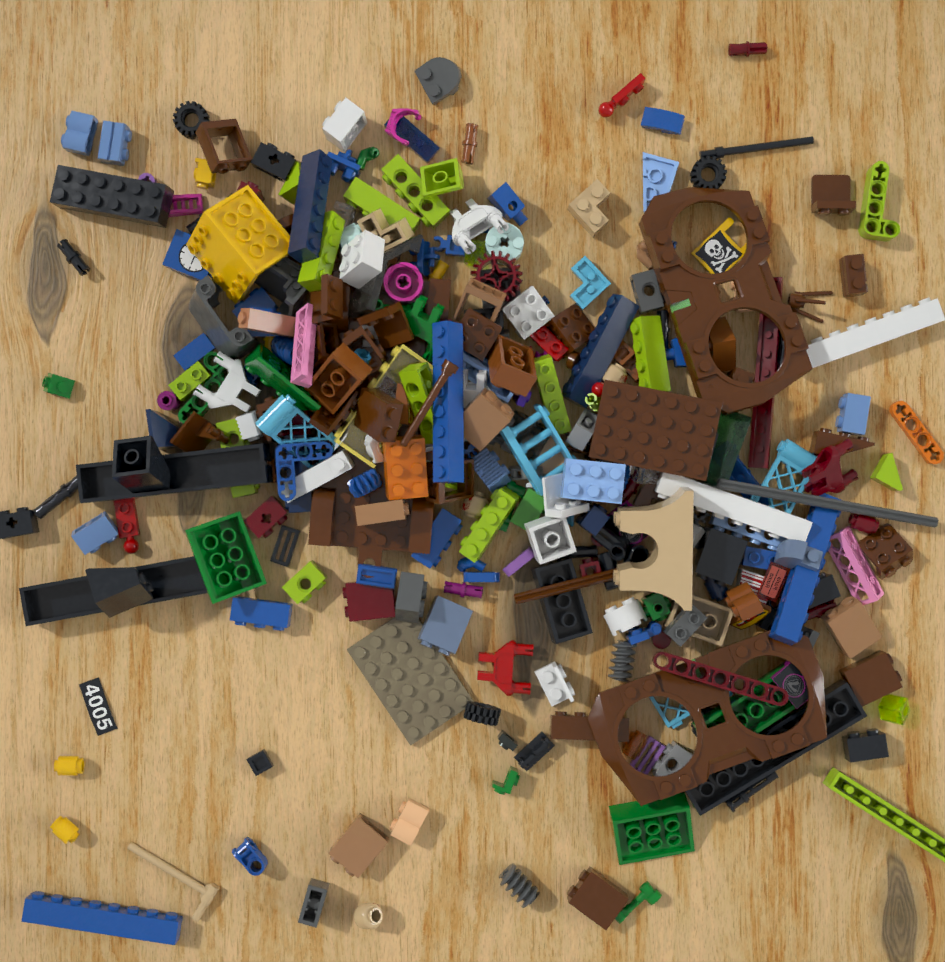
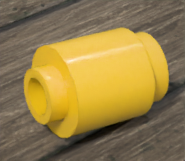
M59 756L58 760L54 762V771L57 772L58 776H77L82 774L84 771V758H79V756Z
M59 816L50 826L53 830L52 833L65 844L68 842L72 844L80 835L78 833L80 829L67 817Z

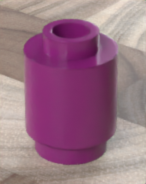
M170 391L161 392L157 398L158 406L166 411L177 410L181 403L176 394Z

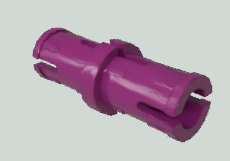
M445 581L444 593L460 595L463 598L469 596L482 599L483 586L467 585V582H462L461 584Z

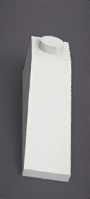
M343 449L295 476L296 495L287 503L353 468L355 464L347 450ZM292 480L284 482L285 490L281 491V493L285 497H289V493H292V490L288 488V483L292 484Z

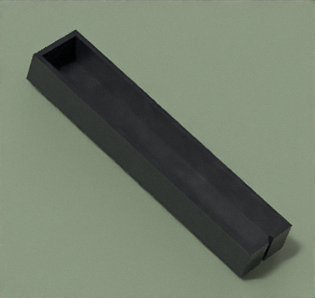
M265 443L162 455L170 469V489L134 494L112 478L113 461L76 465L80 503L273 483L272 465H268V462L271 461L270 445Z
M194 556L135 567L139 573H144L146 580H150L154 589L151 592L153 599L141 605L208 593ZM87 576L19 588L26 626L103 612L94 601Z

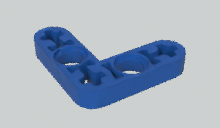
M314 441L284 443L277 446L275 449L277 492L282 500L290 501L296 495L294 461L328 459L333 453L330 443ZM312 445H315V449H321L322 445L329 448L325 455H322L321 452H315L316 456L312 457ZM292 446H296V458H293V454H287L286 458H283L282 455H279V452L282 451L283 447H285L287 451H293ZM301 446H307L310 450L306 457H301L298 453ZM283 467L291 469V475L287 478H283L280 475V470ZM292 480V484L288 483V488L292 490V493H289V497H285L284 494H281V491L285 490V484H280V481L287 482Z

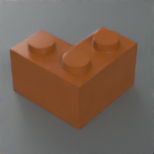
M725 316L716 320L709 335V351L715 365L721 372L736 368V338Z

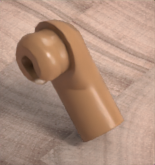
M643 240L637 245L636 257L649 270L652 267V263Z

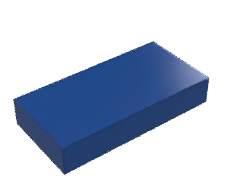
M202 333L173 356L184 371H186L197 361L202 360L207 353L214 351L216 347L207 335Z
M358 564L356 583L395 589L397 569ZM362 575L374 576V577H372V578H367V577H364V576H362Z

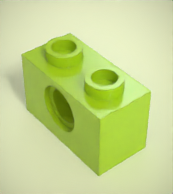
M197 361L168 386L181 401L186 402L193 396L195 390L198 391L196 389L199 384L203 386L212 377V374L203 363Z
M312 560L282 588L297 604L300 602L305 604L312 597L310 593L313 590L317 589L319 591L326 584L324 580L327 578V575ZM304 578L309 579L311 582L309 589H305L302 586Z

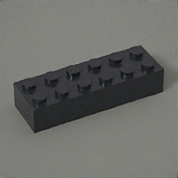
M58 165L50 203L62 209L166 228L174 190L166 184Z

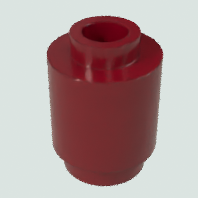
M851 513L848 519L850 528L866 534H874L879 527V520L876 517Z

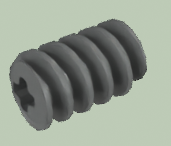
M617 640L618 643L612 644L613 647L617 648V651L611 652L616 658L610 659L615 666L609 667L614 673L608 674V677L628 682L629 680L626 678L632 677V674L628 671L634 669L629 663L635 662V659L630 655L636 654V651L631 648L637 647V643L631 645L628 641Z
M512 863L500 874L499 878H502L500 885L502 886L507 883L508 885L505 890L509 891L512 889L511 897L518 895L516 902L518 903L523 900L524 902L521 907L525 908L538 897L540 892H537L538 888L532 886V881L527 880L526 875H521V870L516 869V865Z

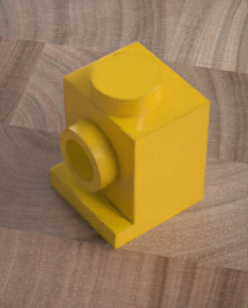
M195 158V162L198 165V168L194 169V179L197 182L196 187L208 190V187L214 188L217 173H211L206 159Z

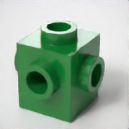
M653 592L641 598L644 604L642 608L647 618L650 617L651 620L659 622L666 619L667 614L671 613L669 610L671 604L667 596L663 597L662 594Z

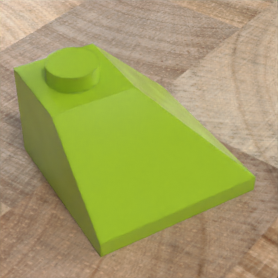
M457 158L420 167L424 198L464 188L463 173Z

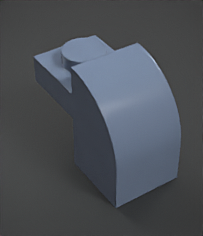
M788 539L778 545L774 563L790 569L800 565L817 571L820 567L823 551L807 546L808 542Z

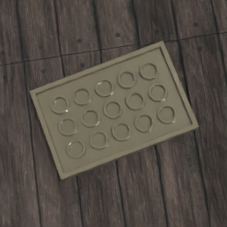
M394 617L349 647L347 651L411 746L466 709L467 701L474 702V700L444 655L438 652L439 648L434 646L428 648L421 645V641L417 639L423 626L420 619L418 623L397 621Z

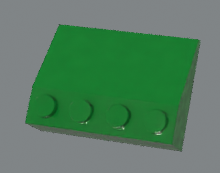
M261 343L245 359L247 371L261 377L262 383L267 387L272 386L277 390L276 394L279 397L282 394L285 396L287 394L291 395L296 400L295 405L302 411L309 410V412L319 410L321 404L304 389L305 387L290 383L291 368Z
M240 511L185 530L212 604L267 584Z
M685 792L662 800L659 799L643 806L638 801L609 806L619 865L695 851L690 807Z

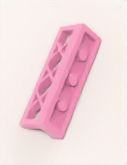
M307 303L296 312L290 383L305 388L312 386L317 325L312 324L313 305Z
M850 526L844 527L830 537V540L838 538L841 544L840 549L833 547L831 543L829 553L853 597L861 601L858 595L860 589L866 592L868 599L861 601L862 605L878 601L884 595V592L863 551L859 547ZM841 555L849 559V566L842 564L840 560ZM850 572L857 575L858 583L850 580Z

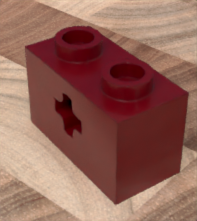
M271 495L244 520V523L258 539L262 537L266 539L274 532L272 529L277 524L280 526L288 519L289 511L275 496ZM264 515H271V522H265L266 517Z

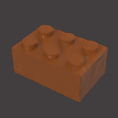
M499 334L487 353L490 382L498 388L503 387L515 395L526 397L537 380L532 348Z
M342 343L331 353L312 377V386L304 389L334 415L373 369L345 343Z

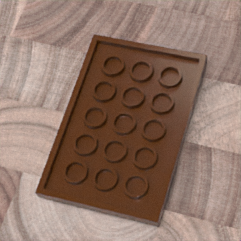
M605 380L589 457L706 481L723 403Z

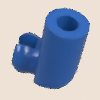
M464 557L458 561L457 569L465 572L466 569L474 567L482 572L486 563L481 560L474 563L467 557Z

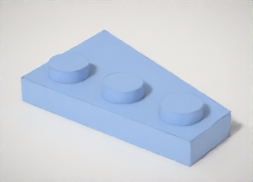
M643 152V213H645L653 196L671 191L679 167L678 161Z

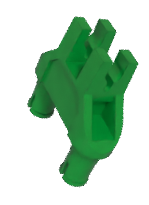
M420 295L416 299L412 310L404 313L413 335L428 342L422 358L425 360L428 358V362H433L432 323L440 322L445 306L438 303L433 308L431 315L423 312L428 298Z

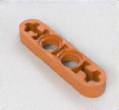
M904 401L892 403L889 408L891 416L922 458L928 464L940 463L944 458L943 451L910 406ZM897 406L903 407L902 413H896ZM903 414H904V415H908V414H909V417H906V418H904L903 420H901V418L904 417ZM908 420L915 422L914 430L907 429L906 423ZM920 435H924L927 439L924 446L918 444V437ZM930 445H932V447L929 448V450L924 451V449H926V448L930 447ZM931 452L937 453V455L935 456L936 459H930V457L932 456Z

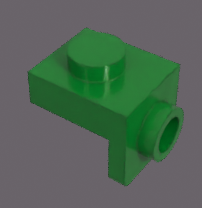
M48 373V376H45L42 382L43 391L70 399L75 380Z
M510 766L504 784L493 780L492 788H494V791L505 795V793L510 794L513 785L517 786L520 778L518 769Z

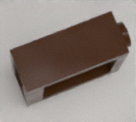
M226 119L201 122L195 133L211 173L224 174L229 171L236 170L240 172L247 169L252 161V157L237 120ZM228 136L237 159L219 161L211 138Z
M464 457V483H457V490L445 492V483L433 482V461L426 462L428 497H426V501L443 504L474 497V459Z

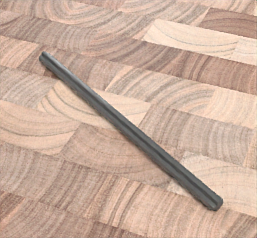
M719 478L716 484L717 489L934 528L938 526L939 521L937 517Z

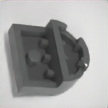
M436 57L415 70L433 105H436L449 95H454L459 89L460 78H462L461 71L457 64L449 59Z

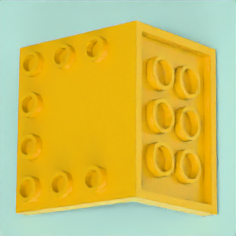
M249 185L204 211L186 245L190 253L195 255L200 261L201 266L212 275L215 283L222 287L226 296L237 304L242 301L260 273L289 255L290 235Z

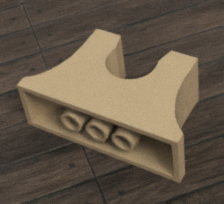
M680 487L670 498L653 505L617 506V511H614L613 520L615 526L620 531L630 534L645 533L650 535L654 541L653 552L645 561L639 563L629 561L617 564V570H613V582H615L620 591L659 593L677 602L684 611H692L694 491L692 489Z

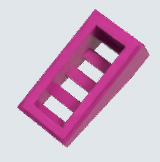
M202 194L173 195L174 210H170L169 217L203 214ZM193 200L197 202V209H193ZM179 201H181V209H178L177 206ZM185 201H189V209H186Z

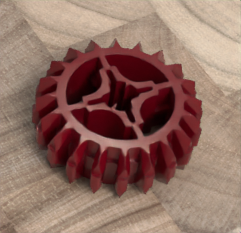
M491 251V257L484 253L485 260L480 257L477 258L480 265L474 263L473 268L477 271H471L470 275L475 276L473 279L480 282L492 284L495 289L500 291L501 283L513 278L511 285L502 291L507 294L505 301L508 302V294L515 297L516 294L513 289L519 291L520 287L516 284H522L523 281L517 278L523 275L521 271H516L520 268V264L513 266L516 259L512 258L509 261V253L505 255V258L502 257V251H499L498 256H495V252ZM497 263L506 265L511 272L501 271ZM492 264V271L480 277L482 270L487 265ZM495 269L498 276L502 277L499 278L498 286L497 282L495 281V278H491V276L494 277Z

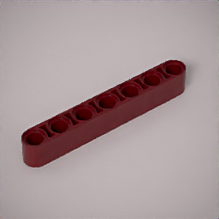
M657 652L652 658L653 665L666 672L777 706L785 705L788 701L787 691L774 685L666 652ZM660 655H664L667 658V663L664 666L657 664V658ZM679 661L686 663V669L683 672H678L676 669V664ZM698 667L705 669V675L702 678H698L695 674ZM718 673H722L725 677L721 684L715 682V676ZM737 679H742L744 683L743 688L740 690L734 687V682ZM756 685H761L763 688V692L759 696L754 694V687ZM776 691L782 693V699L778 702L773 698V694Z

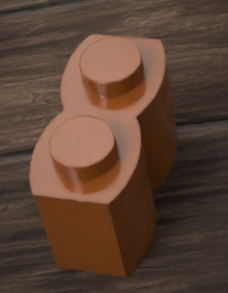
M747 582L725 591L727 596L724 598L728 608H731L734 617H739L742 622L764 612L759 598Z

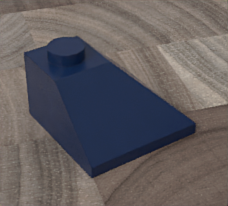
M146 409L149 436L154 438L159 450L177 448L170 440L180 427L160 412Z

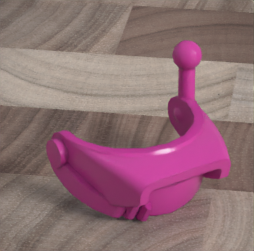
M392 109L385 129L389 136L401 142L404 146L409 145V141L397 135L396 124L406 115H415L417 121L421 120V115L416 109Z

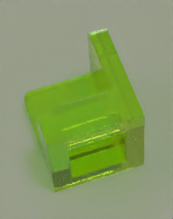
M471 240L476 245V249L472 252L468 248L471 254L465 253L464 265L473 266L474 263L480 265L477 258L480 257L484 260L485 241Z
M892 694L884 696L878 706L881 720L904 725L910 712L908 698Z

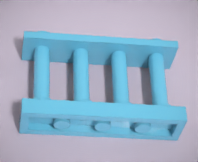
M535 404L533 407L536 413L513 428L506 425L499 433L535 492L542 496V478L563 473L564 463L543 477L537 475L535 471L537 467L561 452L564 459L577 458L569 453L548 417L550 413L544 405ZM541 419L546 429L524 444H519L515 438L517 434ZM551 435L556 446L533 461L531 459L528 460L525 455L527 450Z

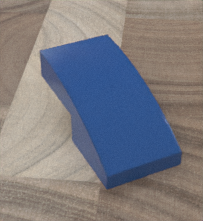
M645 107L641 127L661 130L662 133L680 135L685 116L667 110Z

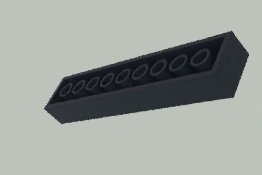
M840 679L824 689L827 738L774 759L771 758L763 762L751 759L710 774L707 782L685 791L698 814L701 816L867 717L849 684ZM808 700L798 709L795 708L759 732V734L776 735L794 727L803 717Z

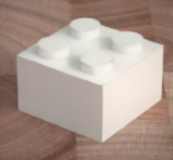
M346 97L343 101L337 103L334 108L335 112L331 117L328 116L322 124L326 139L344 153L367 124L365 112Z
M365 229L361 234L356 235L351 242L345 244L341 250L340 279L360 289L382 272L385 239Z
M544 516L524 523L534 557L540 565L577 552L566 517L554 518Z

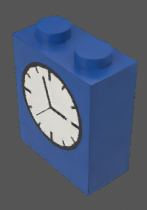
M176 229L162 265L198 281L207 275L213 279L212 275L201 266L197 257L188 250L186 244L191 234Z

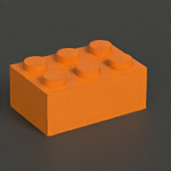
M414 435L406 447L400 444L404 436L396 437L395 442H382L385 490L388 500L428 497L425 438L422 435Z

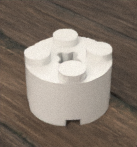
M634 597L623 601V606L619 608L615 605L604 610L606 614L603 616L613 636L617 635V630L621 633L641 624L640 619H643V621L648 620L638 599L635 600Z

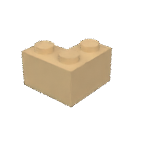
M598 179L575 198L567 209L592 237L600 232L609 221L598 207L608 199L610 192Z
M381 208L357 220L362 232L366 229L385 239L384 251L408 240L414 235L406 217L389 225Z

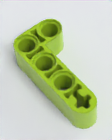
M884 161L876 162L867 170L858 231L862 238L887 242L900 233V226L895 221L883 219L889 177V166ZM872 187L877 188L878 195L873 193ZM869 206H873L876 213L870 212ZM867 224L872 226L873 232L867 230ZM886 227L891 229L892 235L886 233Z

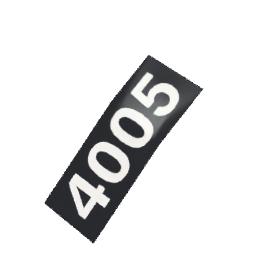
M99 677L79 684L97 735L99 736L118 729L109 709Z

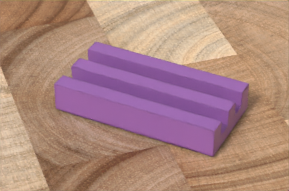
M649 735L630 762V765L636 770L648 774L665 749V746ZM650 742H653V745L651 746L647 754L644 756L638 767H634L639 758L641 757V755L644 753V751L650 744ZM659 746V748L657 749V751L655 752V754L653 755V757L651 758V760L642 772L641 769L643 768V766L645 765L653 751L656 749V747Z

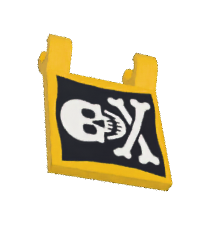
M730 217L691 253L710 274L728 271L744 256L746 244L740 248L725 233L734 224V220Z

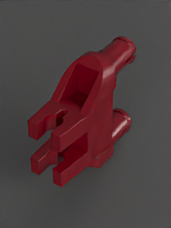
M845 439V441L835 446H827L818 454L813 464L801 471L802 477H809V482L804 485L807 493L811 491L812 495L820 496L828 491L841 493L847 485L858 480V474L854 469H850V471L844 474L841 472V456L854 449L851 440Z

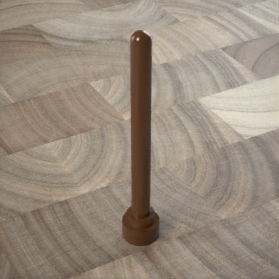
M447 359L441 365L443 368L441 369L440 377L402 438L401 446L406 447L448 377L456 374L459 369L457 365Z

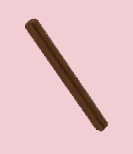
M617 568L514 594V601L516 604H521L612 581L613 570H617Z

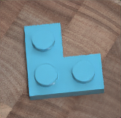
M586 256L571 268V271L583 284L570 295V298L583 310L611 284Z

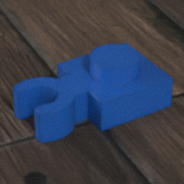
M447 235V240H443L439 236L434 237V241L441 242L439 247H434L435 252L446 250L445 254L448 256L465 257L466 253L461 246L454 244L452 235Z

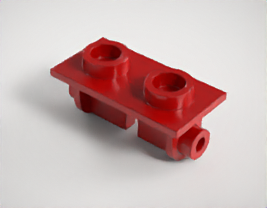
M544 325L529 336L554 361L559 362L569 350Z

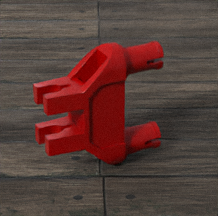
M510 640L494 653L479 652L478 661L494 662L493 671L478 670L477 680L493 681L507 696H511L513 693L530 695L531 690L525 688H531V682H514L512 680L513 659L516 655L533 656V651L531 650H533L534 644H519L515 640Z

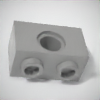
M585 408L565 442L569 443L573 448L583 451L594 433L597 414Z
M673 740L671 744L668 743L663 750L664 755L660 760L657 759L652 767V773L654 776L672 774L685 766L693 754ZM675 759L676 765L672 768L667 767L668 761Z

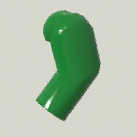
M369 147L360 151L356 164L360 165V170H364L366 162L379 156V150L376 147Z

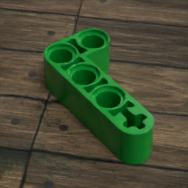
M209 352L204 357V364L214 373L203 385V387L210 391L212 385L216 383L220 388L225 380L224 373L227 371L226 368L219 364L211 366L210 360L213 357H218L223 361L221 357L217 356L218 353ZM193 396L178 412L180 422L184 424L187 420L186 413L192 414L195 409L199 410L196 413L203 417L210 409L208 403L206 402L203 407H199L198 400L200 398Z

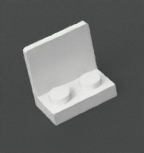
M534 286L527 288L502 308V311L515 327L516 334L523 340L555 317Z
M563 473L542 478L546 517L565 518L590 511L589 503H584L577 499L560 498Z
M554 661L534 671L551 706L568 698L570 702L574 701L572 696L576 694L570 682L565 683L564 678L567 676L561 664L556 665Z

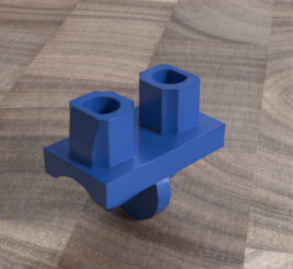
M348 149L346 153L339 151L338 155L328 152L327 155L332 159L331 176H335L337 170L343 171L341 179L351 184L355 177L359 178L361 174L359 172L360 165L356 164L357 159L352 157V150Z
M417 239L416 243L409 244L410 255H417V261L410 263L418 268L422 276L428 277L430 267H434V262L440 260V255L435 254V248L430 247V242L424 241V239Z

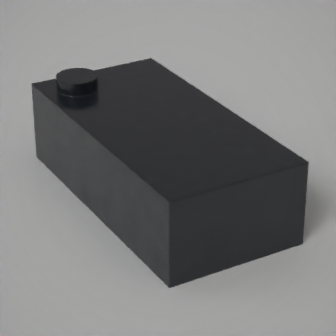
M566 558L531 569L536 588L577 578L572 558ZM580 589L540 599L552 643L559 644L593 633Z

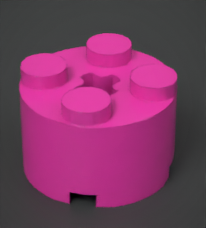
M400 262L391 266L386 271L384 288L388 297L393 302L397 303L400 301L401 305H407L415 302L422 295L424 281L421 272L415 265L408 262ZM407 280L408 286L402 288L400 282L403 283Z

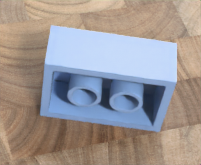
M565 458L560 498L622 504L626 464Z

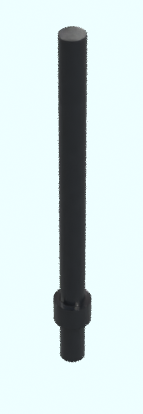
M811 136L728 148L720 146L714 147L713 150L700 151L699 156L700 158H705L706 156L712 158L715 156L716 159L727 155L810 145L814 143V138Z

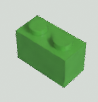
M528 488L510 522L526 530L524 523L538 519L541 513L545 514L543 495L540 496L534 490Z

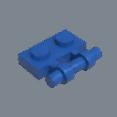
M656 621L649 622L645 628L635 626L629 629L628 633H625L626 640L633 645L650 639V637L661 633L662 626Z

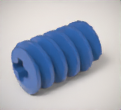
M275 336L271 342L272 353L292 365L294 339Z

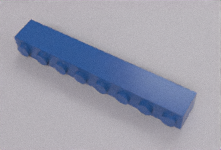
M447 320L432 323L433 387L442 373L441 369L443 367L441 365L445 359L457 365L459 369L456 374L448 377L433 402V482L450 484L464 483L463 324Z
M826 493L820 495L821 497L841 500ZM810 506L806 520L813 523L806 542H808L807 546L823 551L820 567L817 571L800 565L790 569L769 637L790 646L801 640L803 636L801 629L808 619L809 613H807V610L813 603V591L819 584L820 577L818 575L825 565L826 560L824 556L830 549L831 542L829 540L836 530L837 525L835 521L840 516L841 511Z
M35 891L25 898L21 922L175 945L180 937L183 916L175 912L160 913L156 909L141 910L137 906L121 907L118 903H110L108 905L102 904L98 900H91L89 902L82 901V898L79 897L69 899L63 898V895L60 894L50 896L44 895V892Z

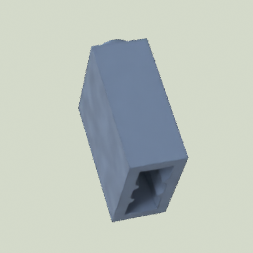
M435 596L417 639L425 647L432 648L434 646L439 648L438 652L446 656L456 654L473 611L443 597Z

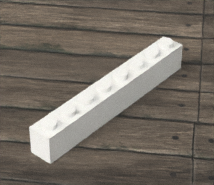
M930 297L918 301L919 305L915 307L909 304L901 307V312L894 313V310L882 314L883 318L879 320L873 317L866 320L865 325L860 327L858 323L846 327L848 331L843 333L840 330L829 334V338L824 340L822 336L811 340L812 344L808 345L809 349L806 351L812 368L944 321L945 317L938 298L930 300Z
M661 472L654 490L659 493L658 497L668 499L680 487H689L694 491L693 505L695 510L706 513V510L714 512V517L723 520L725 517L731 518L732 523L740 526L743 523L751 525L749 529L761 533V530L768 531V536L776 539L782 536L787 538V540L795 539L806 542L813 523L804 518L679 475Z

